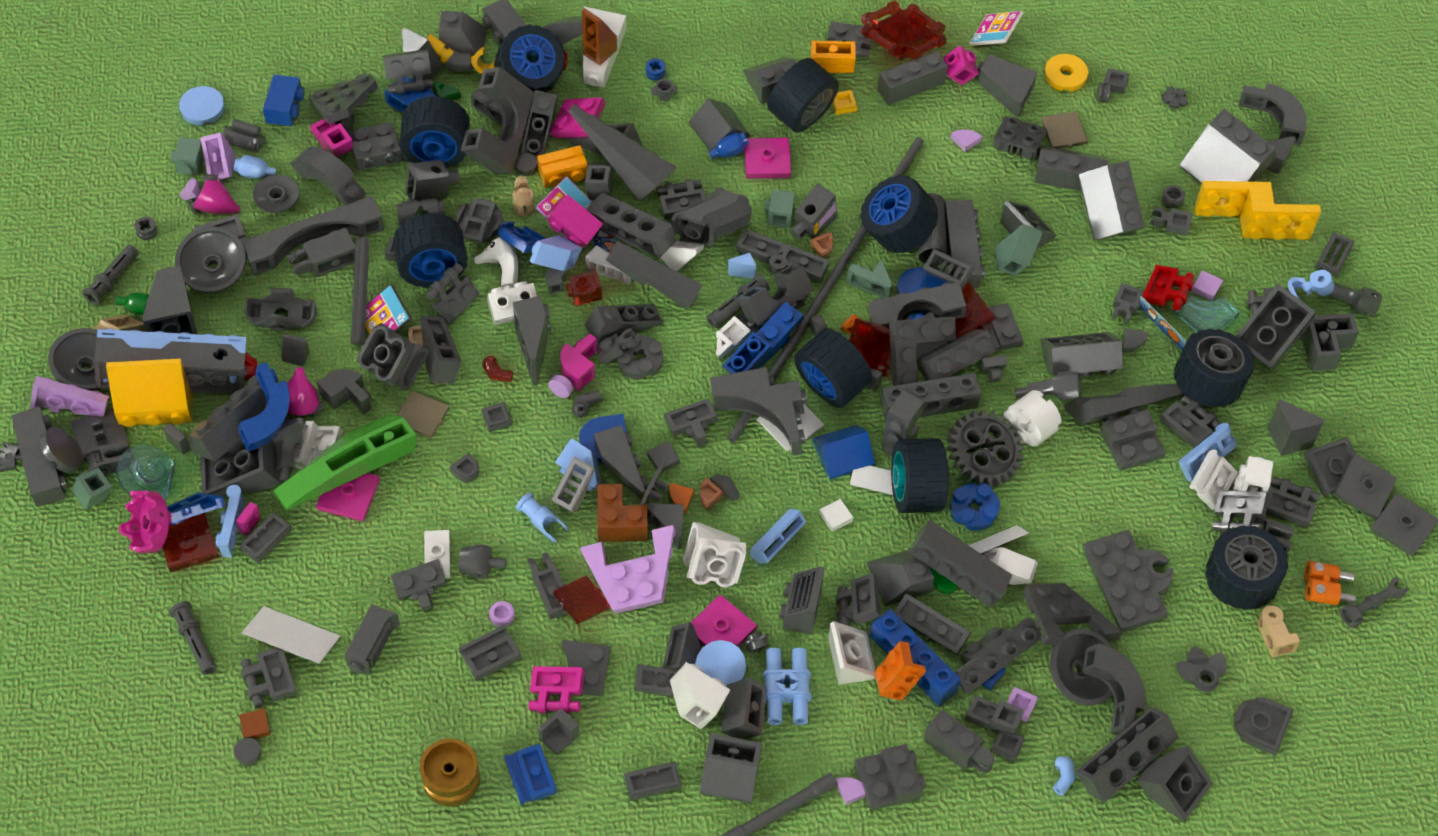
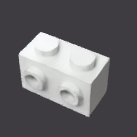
M524 281L514 284V288L505 290L504 287H498L491 290V293L487 295V301L494 325L514 321L513 302L537 297L534 283L527 284Z
M1249 456L1246 464H1241L1238 477L1235 478L1233 491L1267 492L1270 487L1273 461L1265 460L1262 457Z

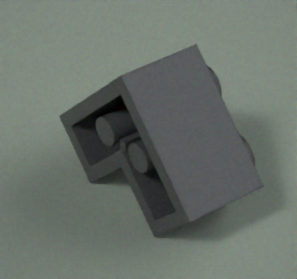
M1353 313L1315 316L1308 329L1302 335L1311 371L1334 370L1341 356L1340 349L1352 348L1359 333Z

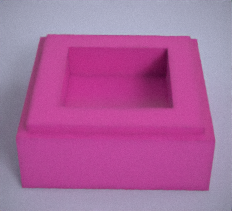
M250 502L236 520L239 532L245 536L250 534L261 519L258 505Z

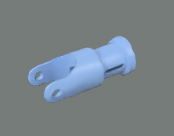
M532 493L524 495L519 500L516 510L524 512L531 519L530 522L551 541L557 543L546 532L547 524L557 522L569 531L564 522L546 506H541L534 500Z

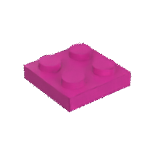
M603 98L565 99L550 130L552 137H588L568 110L576 104L580 109L596 116L599 120L606 104Z

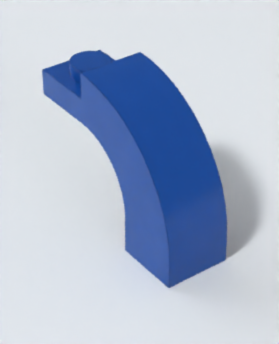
M267 362L257 365L255 373L265 394L267 406L259 415L240 422L238 428L247 452L264 446L278 434L284 424L289 408L290 396L286 380L277 383L276 372L274 369L269 368Z

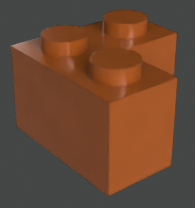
M597 484L598 542L648 541L647 505L623 506L622 484Z

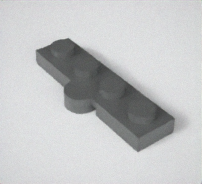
M747 229L744 230L736 245L737 252L742 254L750 253L753 258L769 263V270L774 274L791 264L804 266L809 279L821 282L830 263L828 259Z

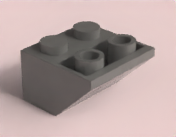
M711 733L705 757L700 793L751 803L761 759L762 743Z

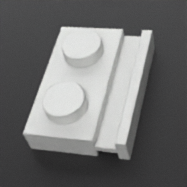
M1216 449L1207 453L1189 486L1197 491V495L1212 510L1216 507L1219 490L1228 491L1238 473L1223 456L1219 457Z

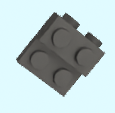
M392 122L348 131L353 141L352 150L358 171L402 162L401 151Z
M1135 408L1122 417L1114 414L1107 417L1105 422H1103L1101 434L1119 471L1163 459L1166 454L1156 436L1157 427L1148 409L1140 411L1139 408Z
M907 744L881 750L880 754L855 759L854 765L859 780L862 782L870 811L920 799L923 789H925V780L921 773L917 774L914 767L917 765V758L913 750H908Z

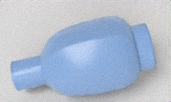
M243 156L241 159L236 158L234 164L235 172H238L242 177L251 179H262L265 176L276 175L277 168L268 167L265 161L252 156Z

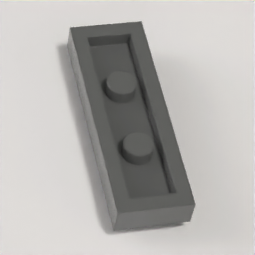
M905 593L894 611L903 622L957 655L971 635V632L907 593Z

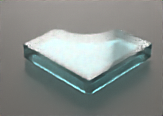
M1192 295L1188 296L1186 304L1180 310H1173L1175 314L1196 332L1206 329L1222 330L1239 317L1240 311L1224 297L1216 301H1203Z

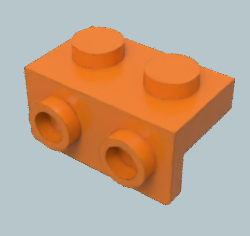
M899 641L894 649L889 652L882 664L877 667L875 679L877 680L880 696L903 700L925 674V666L913 663L909 643Z

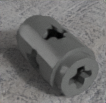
M437 198L423 199L422 201H402V204H397L399 226L411 217H416L415 212L418 211V207H422L423 211H427V213L445 215L443 200H437Z

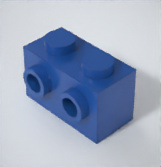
M273 75L263 107L266 123L286 126L293 125L294 119L299 116L300 100L303 101L305 94L304 87H301L300 78Z

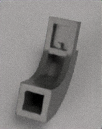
M1267 83L1265 89L1244 86L1238 106L1261 110L1271 114L1277 120L1280 127L1279 139L1294 136L1296 139L1294 144L1301 145L1306 131V114L1300 102L1291 93L1273 84Z
M308 147L290 162V165L304 181L309 178H315L323 182L344 205L356 202L366 194L353 178L355 174L340 159L324 149Z
M1100 643L1086 648L1082 673L1101 679L1110 688L1115 705L1111 734L1118 736L1136 720V713L1145 710L1146 696L1141 677L1134 665L1119 651Z

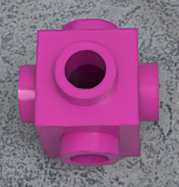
M958 46L943 57L944 62L948 66L947 74L949 78L961 85H964L979 74L976 65L977 59L971 50Z

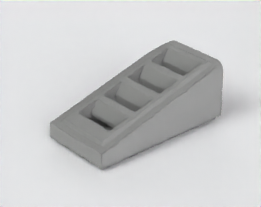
M596 245L585 257L587 270L629 285L633 282L631 277L606 261L609 253Z
M573 457L551 500L571 512H577L596 468L577 457ZM577 466L587 471L585 476L575 471ZM573 475L582 480L580 484L572 480ZM569 484L578 488L577 491L570 490L568 488ZM566 493L573 496L572 501L564 497Z

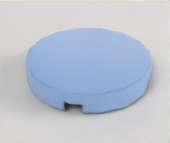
M199 86L188 90L179 101L182 117L194 125H204L207 122L213 123L222 116L225 110L224 99L221 93L215 88L208 86Z
M723 640L710 642L701 649L696 658L695 665L699 666L703 673L709 677L721 680L725 687L727 684L743 680L745 676V656L740 648L731 642Z

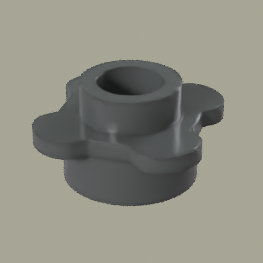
M660 79L656 82V87L651 89L652 95L659 96L662 101H669L670 96L677 93V87L669 79Z
M757 632L748 636V641L745 642L744 647H748L750 653L769 646L767 641L769 634L762 635V632Z

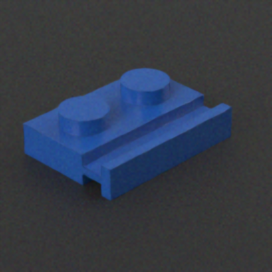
M540 744L516 751L515 754L509 756L508 754L504 755V760L520 805H524L528 801L533 802L557 794L555 783Z

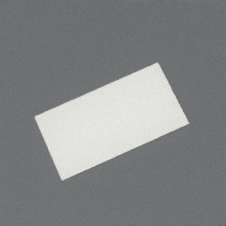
M265 606L262 607L242 631V634L316 663L322 661L340 637V635Z

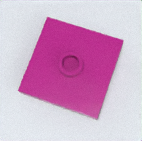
M747 138L749 144L745 146L746 179L791 178L789 138Z
M366 473L321 494L316 505L317 510L365 521L380 483V476Z
M721 595L691 622L699 642L703 646L713 641L723 640L739 647L748 636L757 630V624Z

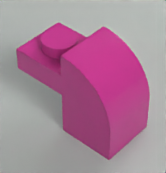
M322 119L310 125V130L322 146V149L330 152L337 158L353 149L352 138L341 123L338 125L335 123L328 124Z
M588 334L584 339H580L574 348L566 343L560 354L562 376L569 379L573 388L579 392L595 378V364L589 359L597 352V338L591 334Z

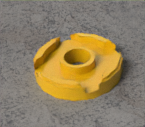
M1058 54L1051 57L1047 61L1044 70L1047 83L1059 91L1068 90V92H1074L1081 89L1085 85L1088 76V68L1084 61L1071 54ZM1068 71L1071 75H1064L1061 72Z

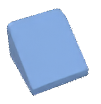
M750 253L729 259V276L753 279L756 275V264Z

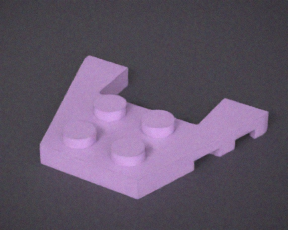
M674 525L652 530L655 554L607 565L605 547L602 542L580 547L585 560L615 614L664 603L669 575V560L672 558V543L676 535Z

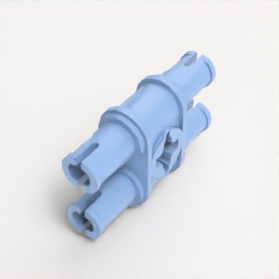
M769 648L766 651V670L763 673V679L765 680V687H767L765 702L767 703V723L770 725L782 723V703H793L794 724L805 725L808 723V703L812 698L809 681L811 673L807 669V650L804 648L792 650V670H782L781 650L779 648ZM784 684H789L790 688H785Z

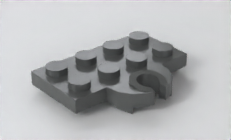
M1129 529L1083 544L1084 554L1116 625L1122 632L1167 618L1168 612L1160 595L1165 594L1171 586L1173 568H1168L1164 573H1157L1153 569L1157 565H1168L1169 559L1165 555L1151 549L1138 550Z

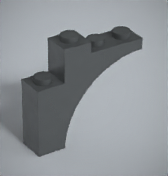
M766 367L710 378L716 411L740 410L758 415L771 422L784 434L791 447L793 456L803 454L801 444L806 443L803 429L798 430L797 425L802 424L800 414H805L803 404L808 402L805 389L800 390L799 381L775 385L773 376L768 377Z

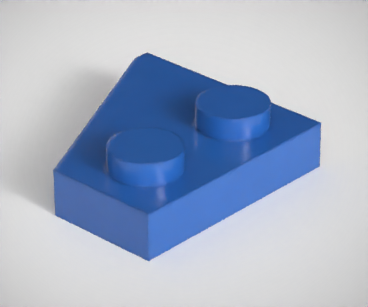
M197 492L167 506L172 516L170 524L181 523L187 518L226 505L223 496Z

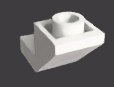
M1003 547L992 548L981 553L1012 574L1009 582L1010 585L1032 583L1038 565L1036 560Z

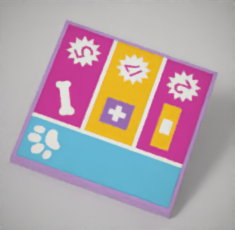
M566 176L535 208L547 219L566 195H569L585 209L592 201Z

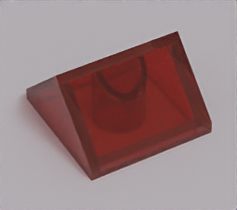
M855 318L849 341L861 352L869 364V368L882 372V376L888 377L892 367L890 328Z

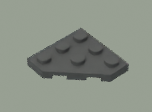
M360 74L354 80L338 82L329 89L316 90L308 98L312 107L328 124L350 117L354 113L352 108L355 105L361 106L368 99L367 94L375 92L378 86L376 80L370 74Z

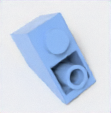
M561 235L542 239L533 245L530 262L561 271L572 269L575 267L582 247Z
M571 438L555 462L561 467L559 472L564 475L573 457H577L596 468L587 490L589 492L592 489L597 491V484H602L597 456L591 450ZM578 466L575 469V471L583 474L584 476L587 472Z

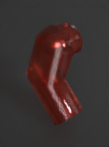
M488 356L483 360V369L491 380L512 382L513 371L501 369L494 356Z

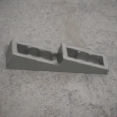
M619 241L614 243L606 258L607 262L642 286L648 283L684 309L694 303L702 287L700 283Z

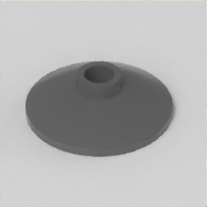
M271 175L259 181L253 191L254 202L263 211L280 213L295 205L299 198V188L290 177Z

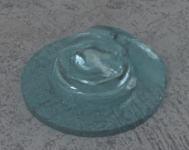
M133 446L126 450L119 458L116 468L117 478L122 488L129 495L130 491H155L165 499L173 480L175 461L164 451L154 446Z

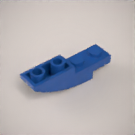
M785 302L757 333L753 332L722 367L730 374L759 369L789 341L791 332L804 319L803 314Z

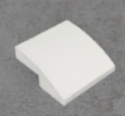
M306 421L303 428L302 441L293 450L294 468L302 469L342 438V428L340 426H317L314 421Z

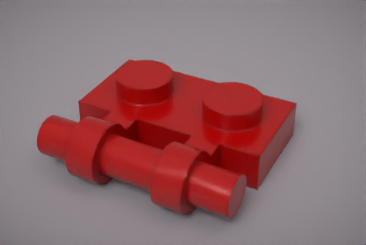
M1156 265L1142 296L1148 303L1166 306L1168 300L1173 301L1172 308L1180 310L1187 302V293L1192 290L1194 275L1188 272L1185 274V277L1179 276V269ZM1173 287H1179V291L1173 290Z

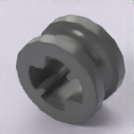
M1099 82L1097 102L1104 100L1105 103H1108L1111 83L1103 85L1102 82Z
M146 216L139 218L135 222V230L140 239L149 240L156 236L157 227L154 219Z

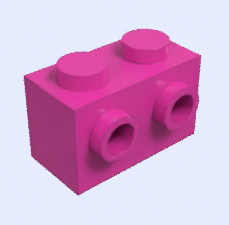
M566 195L546 219L554 231L563 233L568 240L582 248L590 242L603 225L601 221L569 195Z

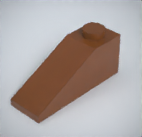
M584 8L582 10L583 55L600 66L617 51V35L602 19Z

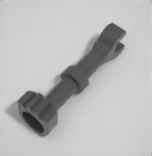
M1398 577L1393 578L1385 590L1375 595H1368L1365 597V601L1355 606L1347 604L1341 607L1340 615L1348 627L1352 629L1360 625L1364 620L1362 613L1369 609L1374 610L1378 608L1380 603L1389 598L1399 599L1404 597L1408 591L1407 587L1402 590L1397 589L1395 586L1400 579Z

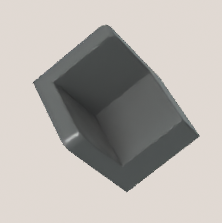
M561 708L538 728L539 739L556 755H559L580 736L579 724Z

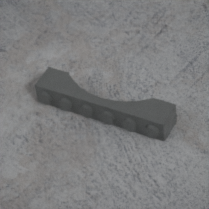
M373 196L359 199L345 206H339L322 214H316L305 220L296 221L282 228L273 229L259 236L250 237L241 242L246 252L248 264L255 276L276 268L281 260L299 245L311 239L330 234L332 231L346 228L349 235L365 237L384 230L383 218Z

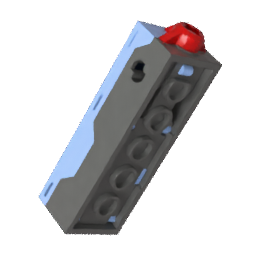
M111 328L105 330L97 329L94 358L96 388L110 389L106 362L181 359L192 393L232 395L234 392L244 388L245 381L249 380L256 373L257 360L246 352V337H239L237 335H198L185 332L179 334L165 333L163 331H123Z

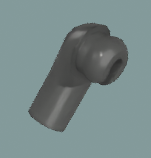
M599 390L577 396L572 406L573 414L577 417H582L587 413L591 404L601 402Z

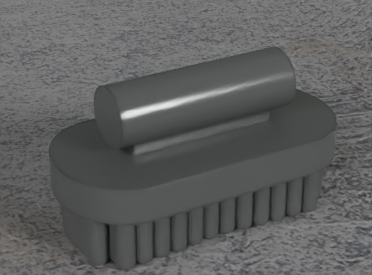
M233 119L231 126H224L223 133L229 144L240 146L253 152H258L262 145L265 144L266 137L260 135L261 127L237 119Z

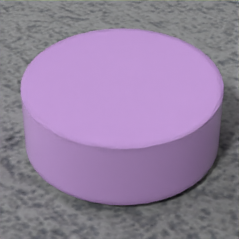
M562 375L553 376L548 384L550 390L560 398H567L573 391V385L570 380Z
M506 601L494 603L489 610L490 621L496 627L511 625L515 619L513 606Z

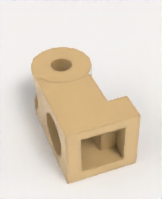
M1270 605L1262 610L1261 616L1258 619V628L1271 657L1274 658L1296 652L1300 643L1297 633L1289 634L1283 621L1284 615L1282 610L1277 606Z

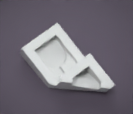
M735 316L719 331H716V355L719 359L737 348L752 334L751 330Z

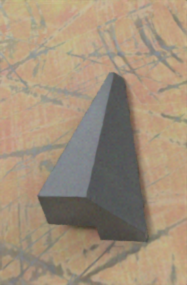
M574 104L568 110L639 201L676 169L674 164L666 162L656 153L640 146V143L612 126L601 122L596 116L583 111L578 105Z
M1177 384L1128 387L1116 395L1075 398L1065 404L1064 407L1067 413L1081 425H1085L1114 414H1121L1184 393Z

